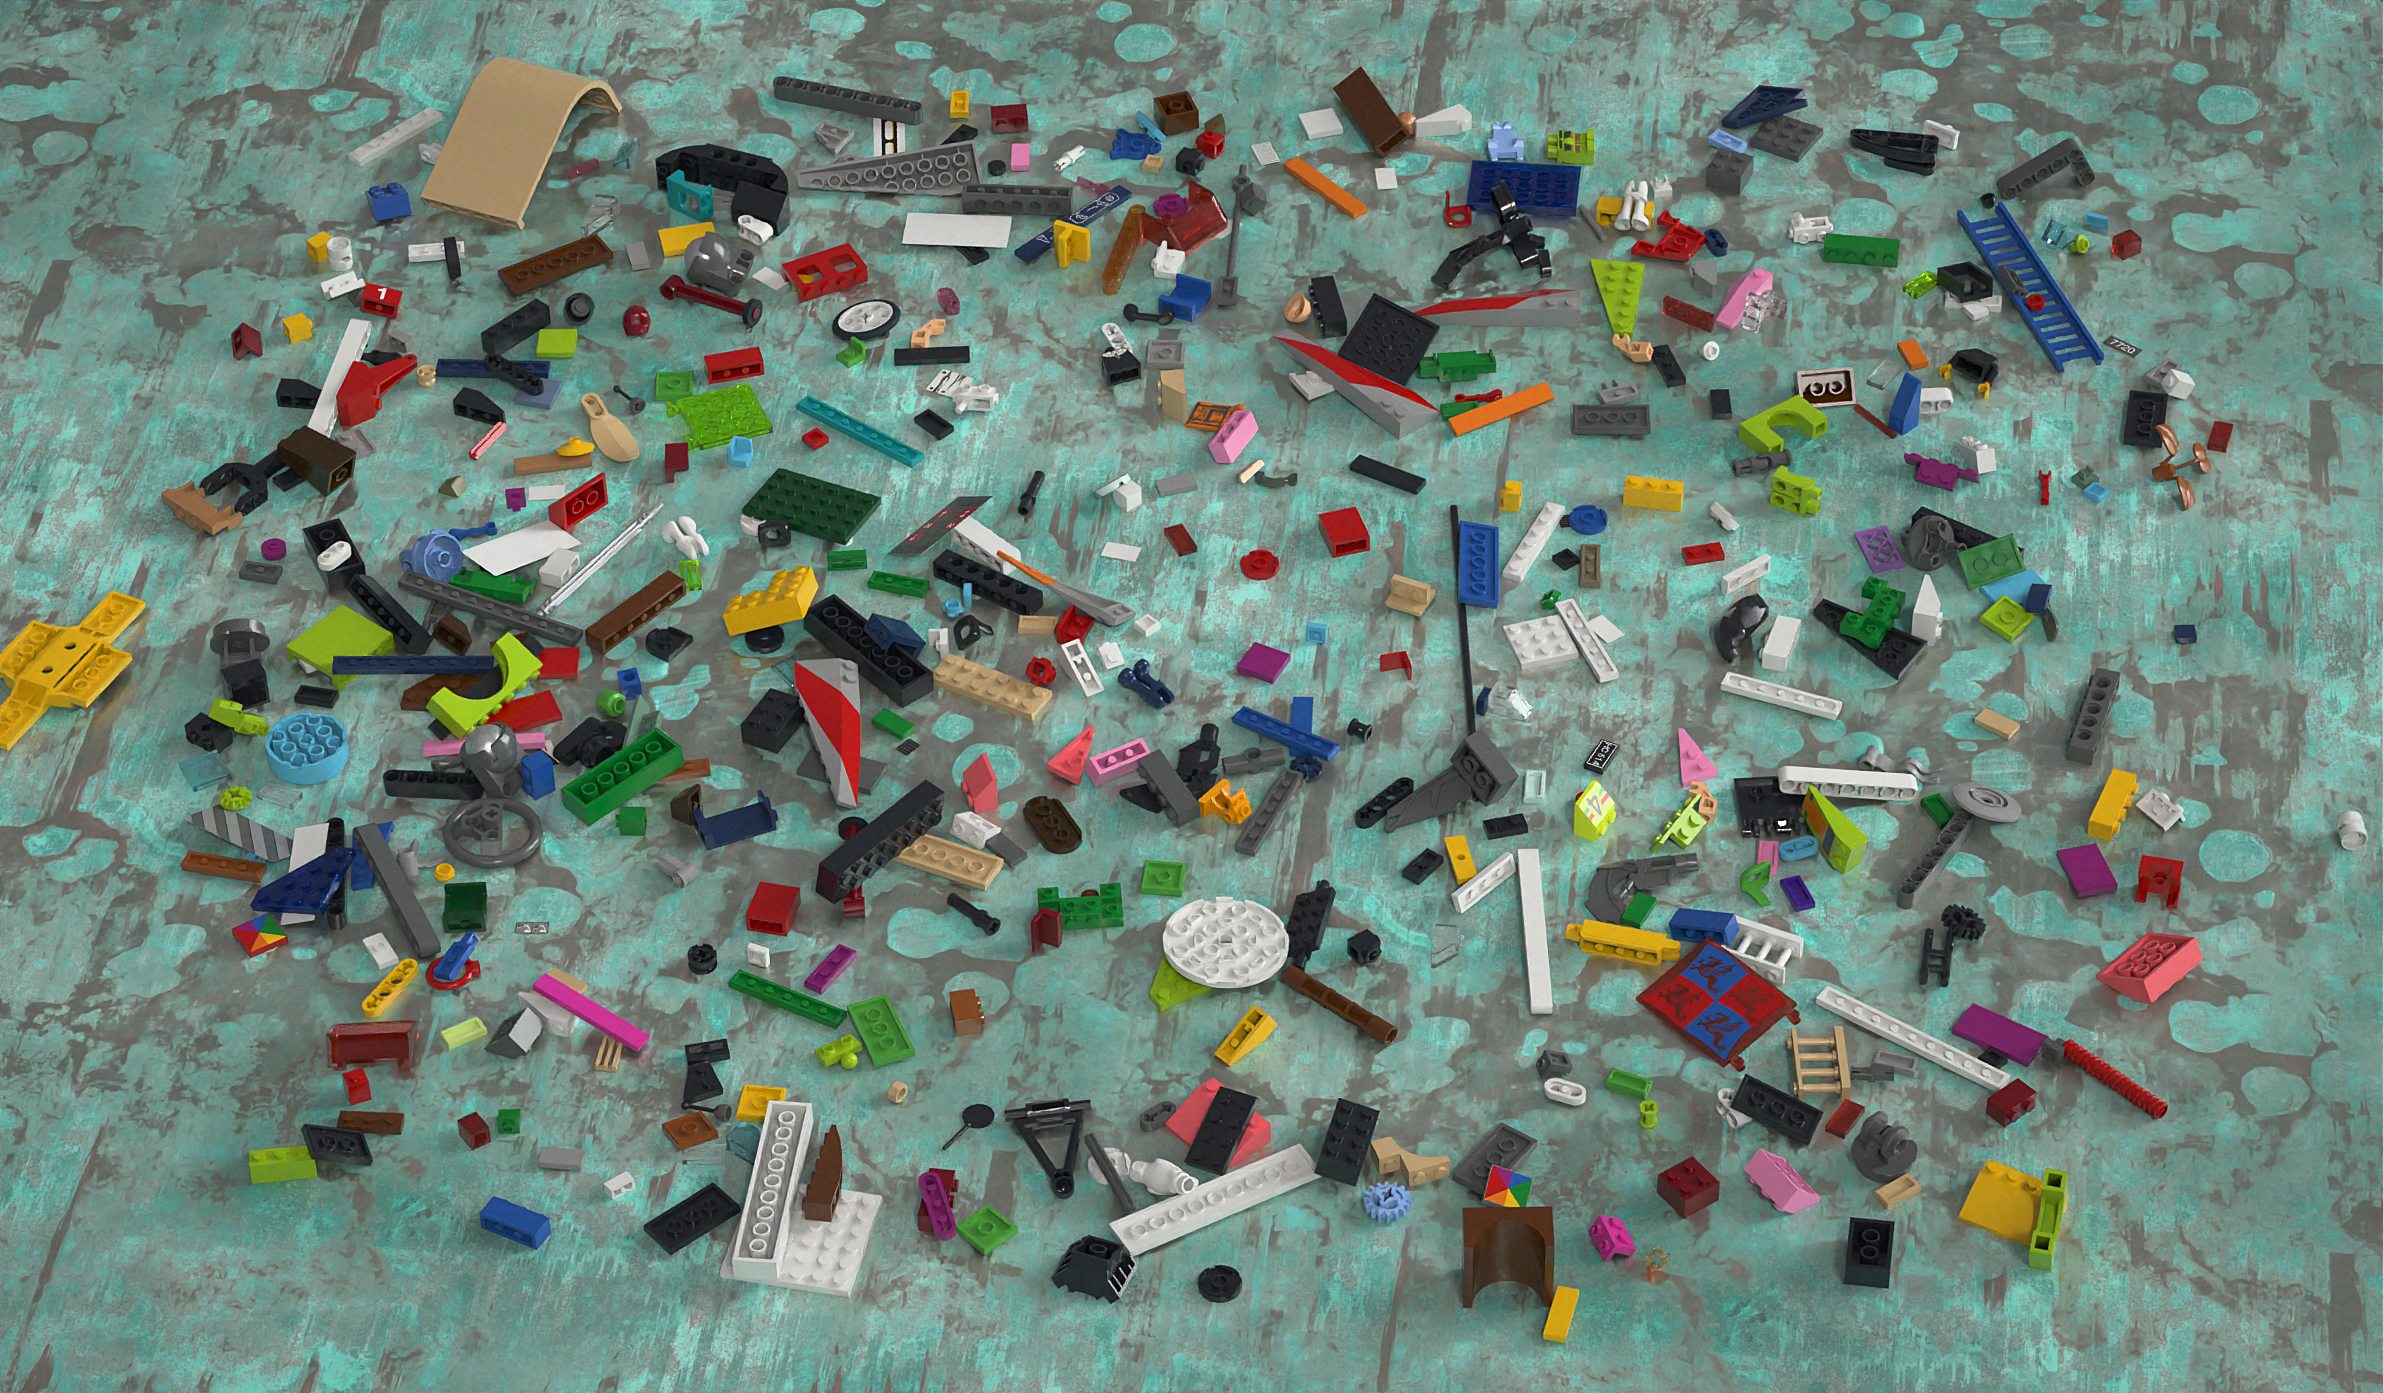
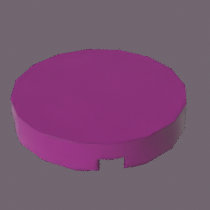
M1165 194L1154 202V213L1163 220H1180L1190 212V202L1186 197H1180L1179 194Z

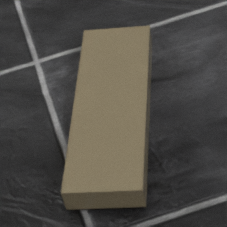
M1581 544L1580 588H1600L1601 545Z

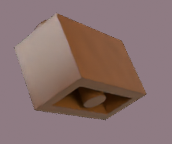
M974 988L949 992L950 1009L956 1036L981 1033V1024H985L983 1011L979 1012L981 1000L980 996L976 997Z

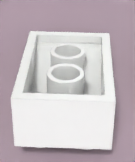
M1925 574L1913 611L1911 635L1928 641L1929 646H1935L1936 639H1940L1942 627H1939V624L1942 623L1943 612H1940L1941 603L1931 578Z

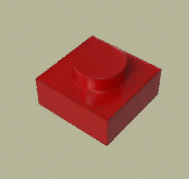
M815 428L802 435V442L811 449L816 450L829 443V436Z

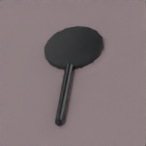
M974 1104L967 1107L962 1116L966 1125L943 1146V1150L952 1145L969 1127L981 1129L989 1126L994 1120L995 1114L993 1109L984 1104Z

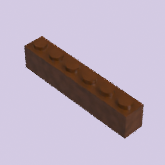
M669 570L658 576L654 581L603 616L592 626H589L585 630L587 646L602 655L609 652L686 595L685 580Z

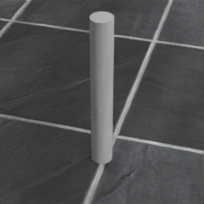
M1581 204L1578 209L1601 241H1606L1608 236L1586 206Z

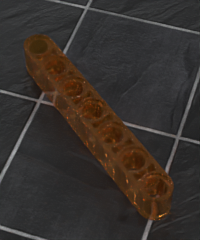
M1135 204L1128 210L1102 274L1103 293L1106 295H1116L1121 288L1146 226V208L1143 205Z

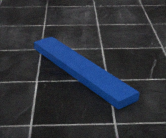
M1245 706L1232 717V722L1236 725L1328 762L1341 750L1340 744Z

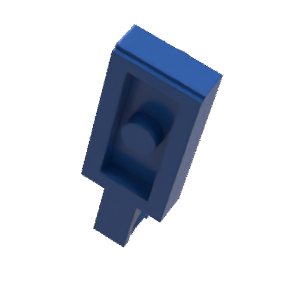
M467 931L460 941H454L433 971L436 978L452 981L479 941L474 932Z

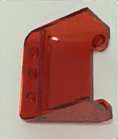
M399 1020L332 1025L326 1033L328 1068L334 1067V1071H342L347 1069L346 1066L348 1064L397 1062L399 1068L410 1067L415 1062L417 1021Z

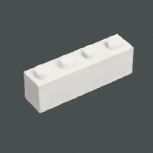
M970 516L951 530V539L954 543L991 569L1006 575L1017 569L996 555L998 550L1021 562V553L1016 547L1007 543L1003 538H1000Z

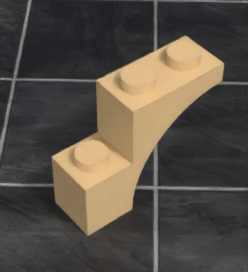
M1391 1136L1370 1141V1157L1379 1174L1400 1169L1409 1187L1450 1176V1160L1447 1155L1424 1157L1412 1154L1397 1145Z

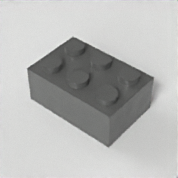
M1482 729L1464 738L1450 758V762L1486 807L1504 798L1519 777L1515 769L1508 763Z

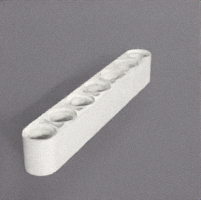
M1784 766L1777 772L1779 788L1783 793L1806 795L1808 787L1813 785L1823 796L1913 801L1919 795L1916 778L1911 774Z

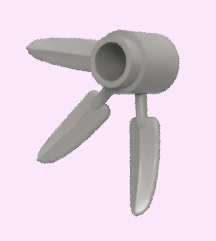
M414 839L409 848L398 850L396 861L406 880H411L419 874V868H431L446 861L451 856V853L448 852L437 859L418 865L419 842Z

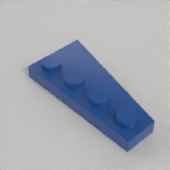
M393 821L377 824L387 844L390 842V833L395 828ZM353 829L351 887L353 891L372 888L376 877L355 840Z

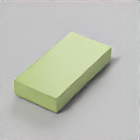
M477 1016L443 1030L439 1034L441 1040L451 1050L487 1035V1029Z

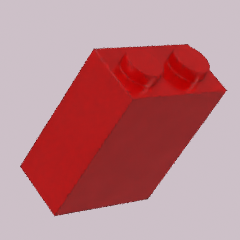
M1356 507L1319 514V531L1332 558L1370 550V535Z
M759 882L746 913L747 930L787 937L801 904L800 888Z

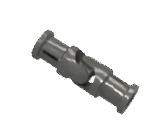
M1783 449L1782 452L1759 454L1755 458L1749 456L1747 459L1740 461L1732 460L1731 467L1734 476L1738 477L1740 474L1747 472L1752 474L1758 471L1775 469L1776 466L1786 464L1789 466L1792 463V458L1789 450Z

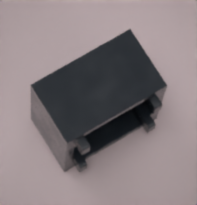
M258 658L220 670L225 700L242 704V711L271 702L266 672Z

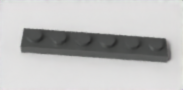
M1284 768L1235 845L1236 852L1255 857L1303 781V773Z

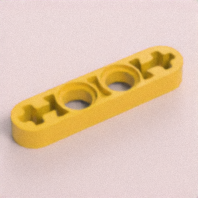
M402 960L362 1003V1011L365 1017L376 1018L381 1015L419 973L416 960ZM394 980H401L398 984L391 983ZM382 993H389L386 997L379 996Z

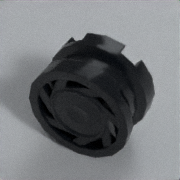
M703 943V946L696 944L689 949L688 966L690 971L697 975H706L717 968V951L713 949V946Z

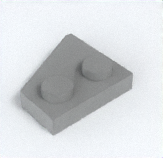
M822 121L814 129V136L830 152L836 155L854 137V131Z

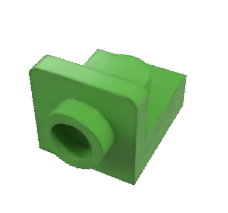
M854 336L850 338L851 346L836 354L837 361L848 369L866 359L865 344Z

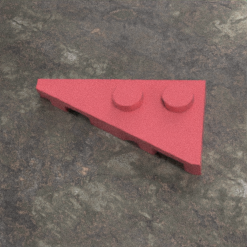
M1090 725L1050 760L1047 763V770L1079 785L1095 734L1094 726Z

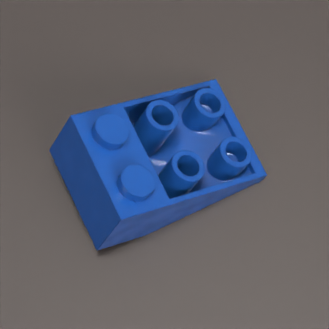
M397 182L389 183L387 187L383 188L373 186L368 191H365L375 221L412 214L408 193Z

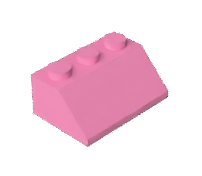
M1759 1149L1744 1167V1170L1749 1174V1180L1762 1188L1761 1193L1767 1198L1772 1199L1775 1202L1773 1204L1774 1207L1782 1213L1787 1211L1795 1214L1818 1203L1822 1199L1791 1165L1780 1156Z

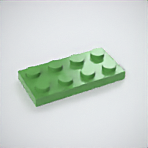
M887 994L847 1005V1012L874 1067L915 1056V1050Z

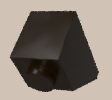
M451 613L439 620L431 635L459 656H465L473 642L466 624Z
M695 784L683 790L670 802L672 818L692 826V810L700 808L703 814L701 785Z

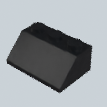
M741 180L731 204L732 221L738 223L740 216H752L757 220L768 223L773 229V235L779 237L790 225L788 196Z

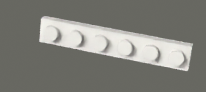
M432 107L425 109L349 153V160L362 167L443 120L442 113Z
M1547 501L1504 568L1503 578L1517 582L1522 581L1565 514V506Z
M1574 599L1556 602L1554 604L1555 611L1560 615L1566 629L1598 681L1602 683L1618 679V670Z
M1727 672L1721 683V690L1832 720H1836L1842 708L1841 701L1732 672Z

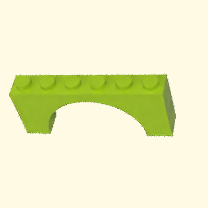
M507 632L500 638L490 651L499 663L502 671L503 683L500 692L487 699L472 700L460 697L449 691L446 687H443L426 705V708L459 740L469 736L477 725H484L489 720L491 713L494 715L498 713L503 707L502 704L504 702L508 704L515 697V692H522L527 687L529 680L533 682L541 674L539 670L543 664L510 632Z

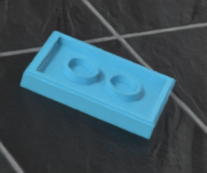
M2031 568L1981 586V592L1992 604L2003 595H2006L2020 606L2025 607L2032 583H2046Z

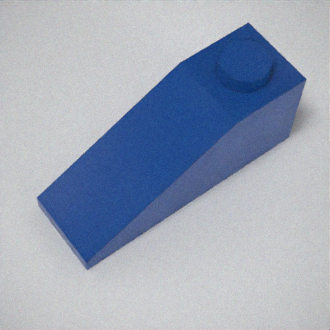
M1908 372L1903 377L1889 413L1888 427L1902 436L1917 427L1919 421L1922 381Z

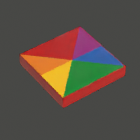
M270 913L232 928V934L250 958L288 942V936Z

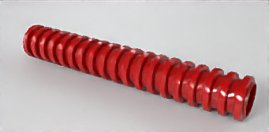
M2070 1039L2064 1043V1057L2067 1060H2071L2076 1066L2081 1067L2082 1070L2091 1074L2097 1080L2102 1081L2103 1084H2107L2109 1088L2117 1091L2118 1094L2133 1102L2134 1105H2138L2140 1109L2148 1112L2155 1119L2158 1120L2166 1114L2168 1103L2163 1102L2156 1095H2152L2150 1091L2142 1088L2141 1085L2132 1081L2126 1075L2121 1074L2120 1071L2105 1063L2104 1060H2100L2097 1056L2095 1057V1054L2090 1053L2087 1049L2085 1050L2083 1046L2075 1043L2074 1040Z

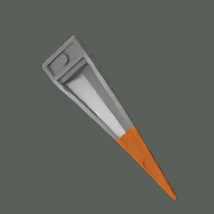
M1000 550L996 554L1102 624L1106 623L1115 626L1133 620L1137 613L1121 602L1088 593L1053 579Z

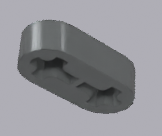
M1163 1101L1143 1112L1140 1116V1128L1145 1132H1154L1165 1126L1168 1119L1176 1112V1105L1170 1101Z

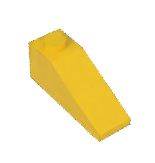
M1253 1004L1214 1055L1231 1066L1263 1043L1278 1024L1267 1013Z

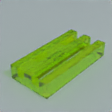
M1927 270L1905 284L1902 291L1904 293L1908 292L1909 296L1914 295V299L1917 300L1937 286V275Z
M680 561V576L684 580L683 566L688 568L689 583H685L686 589L690 588V591H694V588L702 590L699 561ZM691 565H695L697 582H693Z

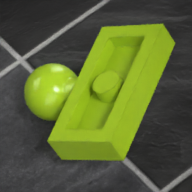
M850 1033L814 1050L815 1057L825 1067L841 1061V1065L845 1069H853L858 1063L855 1054L863 1049L862 1044Z

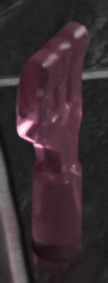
M1080 176L1076 180V183L1091 188L1094 192L1101 195L1111 190L1105 184H1095Z

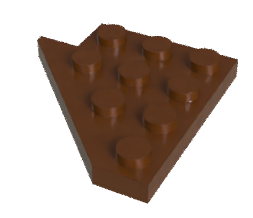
M435 674L404 691L400 704L401 710L429 711L426 705L443 687L461 697L486 674Z

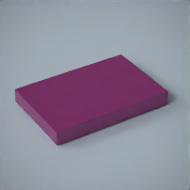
M2096 843L2057 850L2056 856L2077 897L2117 890L2118 884Z

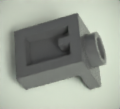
M1544 1050L1536 1063L1541 1079H1546L1551 1071L1570 1074L1573 1069L1567 1053Z

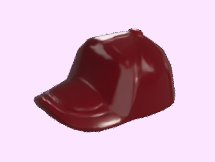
M638 305L629 307L623 314L622 320L625 333L627 335H644L648 332L651 319L647 310Z

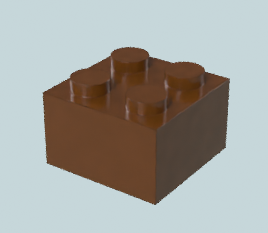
M1188 91L1153 98L1154 117L1165 136L1199 128V110Z

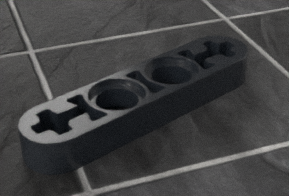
M491 353L485 356V368L489 372L529 395L538 396L543 393V381L539 377L499 354ZM504 369H511L510 372H503ZM518 377H525L524 380H516Z
M1408 777L1397 779L1360 808L1355 814L1356 826L1361 829H1367L1386 816L1387 810L1414 792L1413 780ZM1388 796H1395L1396 798H1395V799H1387L1386 797H1388ZM1376 806H1379V807H1382L1383 809H1381V810H1375V809H1373V808L1376 807Z

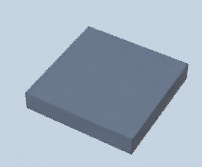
M540 378L543 381V393L538 396H532L519 389L514 397V404L550 410L563 387L562 381Z

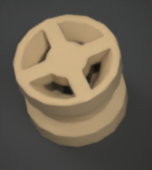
M425 364L417 368L419 386L430 388L437 383L434 366Z

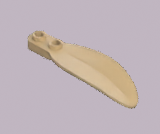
M584 394L581 398V406L590 419L591 436L599 451L607 458L617 462L638 458L640 455L639 447L627 427L618 418L608 413L606 406L597 394Z

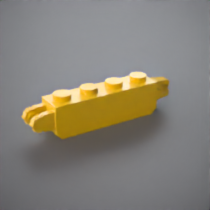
M1584 919L1583 925L1568 924L1565 931V938L1579 942V949L1585 953L1654 966L1660 965L1662 960L1673 962L1680 959V952H1678L1681 949L1680 942L1667 939V934Z

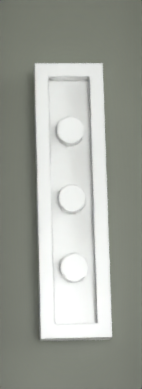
M1505 852L1451 894L1456 912L1461 914L1517 871L1512 853Z

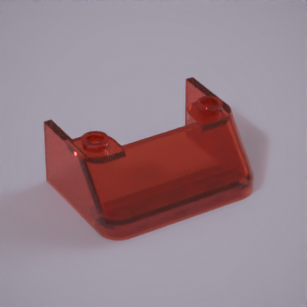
M1189 180V202L1193 208L1179 218L1171 214H1164L1156 219L1142 212V237L1158 246H1161L1163 241H1167V249L1184 251L1185 256H1187L1228 227V218L1211 190Z

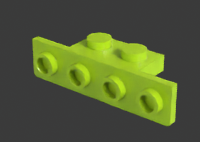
M1699 793L1693 798L1689 796L1683 802V810L1678 809L1672 816L1674 821H1669L1662 828L1664 833H1659L1652 841L1654 845L1650 849L1651 852L1656 851L1668 837L1683 850L1689 845L1707 822L1692 808L1701 797Z

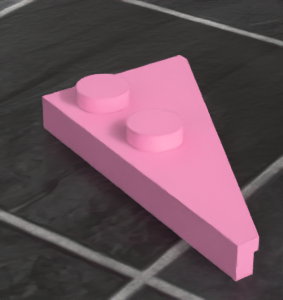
M1683 728L1678 729L1682 788L1691 786V781L1703 782L1717 777L1718 770L1688 733Z

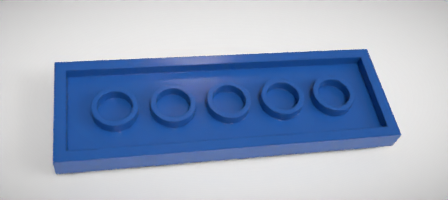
M1460 521L1458 602L1497 609L1499 604V527Z

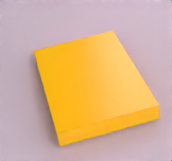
M706 222L658 230L664 257L684 254L687 245L692 240L704 237L706 231L715 233L713 223Z

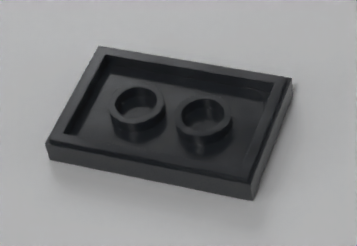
M303 1124L301 1131L311 1159L371 1166L373 1159L363 1131Z

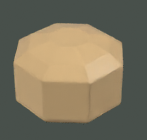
M895 1081L889 1087L888 1099L896 1103L901 1102L908 1092L907 1085L901 1081Z

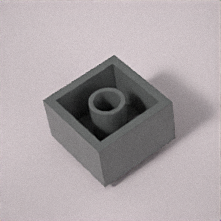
M1719 148L1707 167L1706 186L1740 194L1753 175L1754 156Z

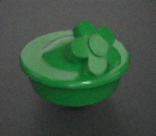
M1555 589L1545 592L1540 600L1542 609H1554V604L1560 599L1561 592Z

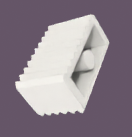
M557 547L555 552L549 555L546 564L540 567L541 583L546 586L556 587L557 589L561 588L580 566L579 553Z

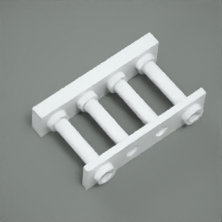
M1736 916L1739 932L1735 937L1743 939L1736 951L1726 948V945H1717L1707 941L1706 945L1709 944L1731 956L1749 974L1783 985L1785 983L1786 967L1783 966L1790 955L1800 958L1803 953L1804 938ZM1751 942L1762 946L1756 957L1744 954ZM1770 949L1782 952L1775 964L1764 960Z

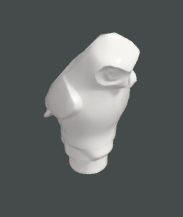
M1155 1159L1153 1163H1146L1141 1160L1135 1161L1130 1168V1178L1134 1182L1145 1184L1147 1191L1152 1194H1189L1198 1186L1196 1178L1190 1177L1180 1168L1163 1159Z

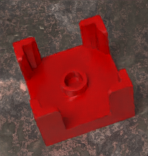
M2142 855L2138 871L2139 881L2135 902L2145 903L2147 893L2150 892L2168 895L2166 906L2177 909L2184 862Z

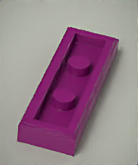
M839 944L804 981V987L822 995L857 957V951Z

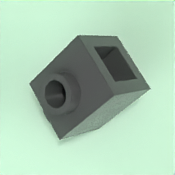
M1253 182L1239 193L1241 206L1253 215L1262 211L1267 205L1265 191Z

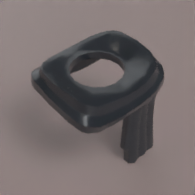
M771 520L759 524V544L762 546H786L790 544V525L782 520ZM776 529L777 539L768 538V531Z
M973 615L962 617L955 623L953 629L958 649L963 651L981 638L980 630L987 635H994L992 627L977 620ZM965 626H969L970 631L968 636L965 639H962V629Z

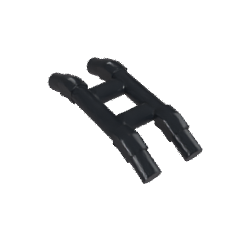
M1927 928L1925 929L1919 983L1921 985L1927 983L1929 972L1941 973L1940 985L1947 987L1950 978L1955 932L1947 931L1944 950L1932 949L1934 930ZM1930 958L1943 959V965L1930 964Z

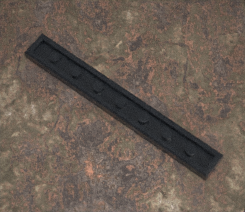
M532 635L521 643L535 657H538L545 649ZM499 663L461 697L472 700L487 699L501 690L503 677ZM437 718L428 726V729L441 741L452 733Z

